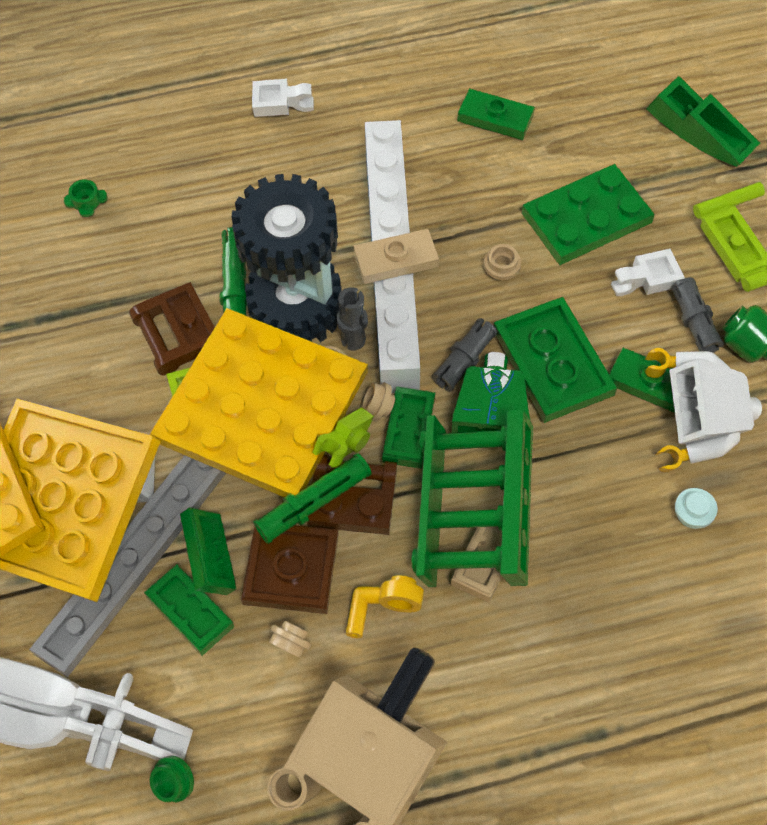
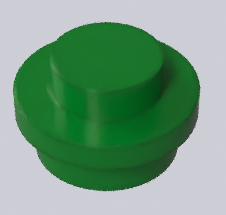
M170 755L162 758L156 763L150 774L151 790L163 802H181L188 798L193 791L194 777L188 764L177 756Z

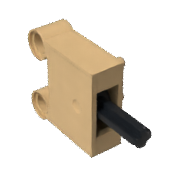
M413 647L410 649L383 698L348 675L333 680L285 766L276 770L270 776L267 792L271 802L279 809L292 811L313 799L319 793L322 785L365 815L354 825H399L447 744V741L406 715L435 664L433 657L419 648ZM290 774L299 779L302 785L301 795L294 793L290 789L288 784Z

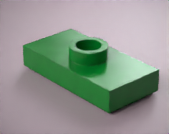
M469 88L458 111L457 121L523 140L534 116L535 107Z
M623 347L609 374L617 389L675 413L670 369L673 368H667L665 373L659 378L649 377L645 373L647 367L652 365L661 366L660 362L646 360V356Z
M396 387L395 402L388 425L382 463L392 461L397 462V465L422 469L424 455L420 448V434L426 430L427 416L433 414L436 392Z
M189 507L180 514L195 591L228 595L237 590L221 515Z
M177 564L144 592L146 598L201 656L234 628L230 618L204 592L195 591L193 580Z

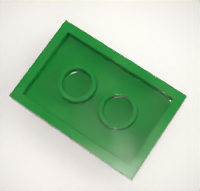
M616 164L523 204L521 213L559 266L651 224L655 215Z
M564 297L494 322L493 326L497 330L496 337L514 370L524 373L526 391L544 423L615 396L616 385Z

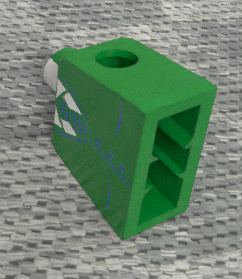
M499 352L488 353L484 357V367L471 366L467 368L453 413L451 433L501 430L502 426H507V411L524 410L530 420L524 373L518 370H507L508 357L505 354Z

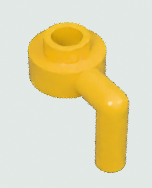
M402 575L393 576L391 580L383 582L381 587H357L353 591L345 634L351 638H362L368 604H381L387 609L406 613L421 610L424 595L423 588L416 585L417 581L415 579Z

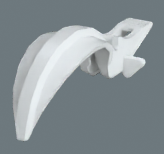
M0 657V743L20 748L36 749L56 746L65 737L84 739L91 742L85 763L97 769L110 771L118 748L158 761L170 755L184 760L193 730L134 706V703L124 700L134 680L133 675L130 673L122 677L114 697L81 688L77 683L45 669ZM91 709L98 710L102 715H105L103 725L87 722ZM123 720L155 728L156 731L152 743L148 744L123 734L120 731Z

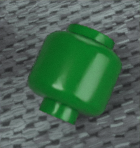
M742 305L722 328L726 332L724 343L749 363H754L762 357L767 360V312L757 305H752L747 309Z

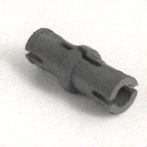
M689 277L675 283L676 286H672L671 290L683 313L681 320L684 326L689 327L698 350L712 353L718 351L719 347H723L724 343L712 320V309L709 305H705L695 279Z
M354 287L345 288L340 292L338 296L340 311L337 313V325L341 330L342 345L345 347L348 344L347 349L351 351L359 350L365 345L366 336L364 328L368 324V315L363 307L364 295L360 291L357 298L358 289Z
M478 318L463 339L456 341L450 348L451 354L432 375L433 381L440 388L443 389L445 387L446 391H453L455 385L466 373L467 368L475 367L480 360L478 359L479 355L497 335L496 328L490 322L486 321L482 327L484 319Z

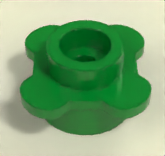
M82 179L70 186L68 195L64 197V204L67 208L78 210L82 217H89L94 214V210L100 203L107 201L108 196L105 190H98L93 181Z

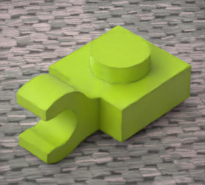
M362 407L339 420L334 431L320 435L312 453L318 455L326 451L332 456L329 465L331 467L340 466L345 456L353 451L358 453L367 444L370 438L368 429L374 416Z

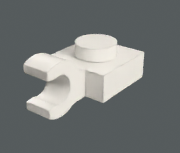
M287 79L253 81L252 109L254 117L289 115V107H294L302 112L314 110L311 84L302 83L296 86H288Z
M671 249L636 256L633 267H623L615 271L618 280L612 281L611 286L616 296L630 294L643 286L646 294L649 295L670 290L672 286H676L675 283L685 277Z

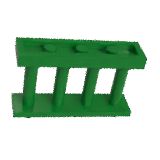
M524 410L507 411V426H502L501 430L446 433L445 428L435 415L427 416L426 430L420 434V448L424 455L418 548H414L411 560L413 572L426 586L437 587L438 569L496 568L497 572H500L510 586H528L533 425ZM502 447V450L505 451V465H500L498 470L444 472L445 450ZM500 486V489L504 490L503 505H499L497 510L441 511L443 489ZM498 527L499 531H502V545L497 546L495 551L439 552L440 528Z

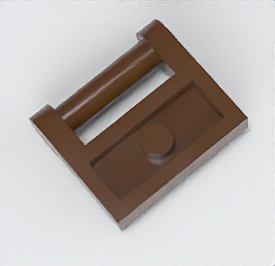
M191 282L138 303L129 311L133 323L140 327L155 357L154 366L157 372L162 376L175 372L180 365L196 359L215 328ZM163 314L179 345L178 347L168 350L153 320L155 316Z
M323 455L314 472L312 484L337 468L329 465V455ZM385 461L384 465L367 463L372 475L365 479L383 481L382 490L351 487L339 497L309 515L307 526L389 535L397 476V462Z

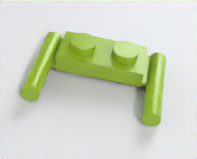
M761 182L693 206L694 215L702 220L701 229L736 282L741 281L742 287L746 292L767 285V252L736 208V205L764 196L765 188Z

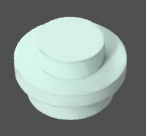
M686 489L679 494L675 502V513L679 521L692 529L707 527L714 521L717 515L718 508L714 497L703 489Z

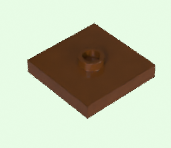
M294 525L268 544L261 538L254 526L241 597L242 604L327 614L339 538L338 530Z

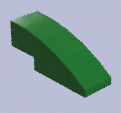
M680 76L672 81L646 108L657 120L681 139L702 152L735 167L739 166L760 144L711 93L703 100Z

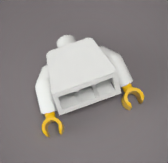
M654 348L645 358L646 360H657L661 364V366L652 365L647 367L645 373L649 377L659 378L665 373L667 368H673L670 369L678 440L679 444H686V448L681 450L676 446L667 445L655 454L669 453L673 457V465L659 468L662 472L673 471L683 461L690 460V463L693 464L724 456L739 443L741 433L752 430L754 420L758 419L761 415L762 404L758 398L750 397L748 379L745 374L730 369L724 361L712 352H676V356H670L666 350Z

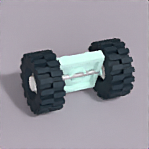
M276 174L275 181L270 183L264 177L258 180L259 188L255 189L249 185L244 189L245 199L238 196L235 202L236 210H232L231 216L239 257L242 263L247 262V267L251 271L248 276L249 284L246 283L245 286L249 317L311 342L312 339L317 338L321 343L327 339L326 330L333 333L337 328V313L340 311L338 296L342 291L339 274L335 273L334 266L330 262L332 260L331 251L336 252L338 238L333 199L329 200V192L324 187L317 190V182L310 178L304 184L302 183L301 175L292 174L291 180H284V174Z

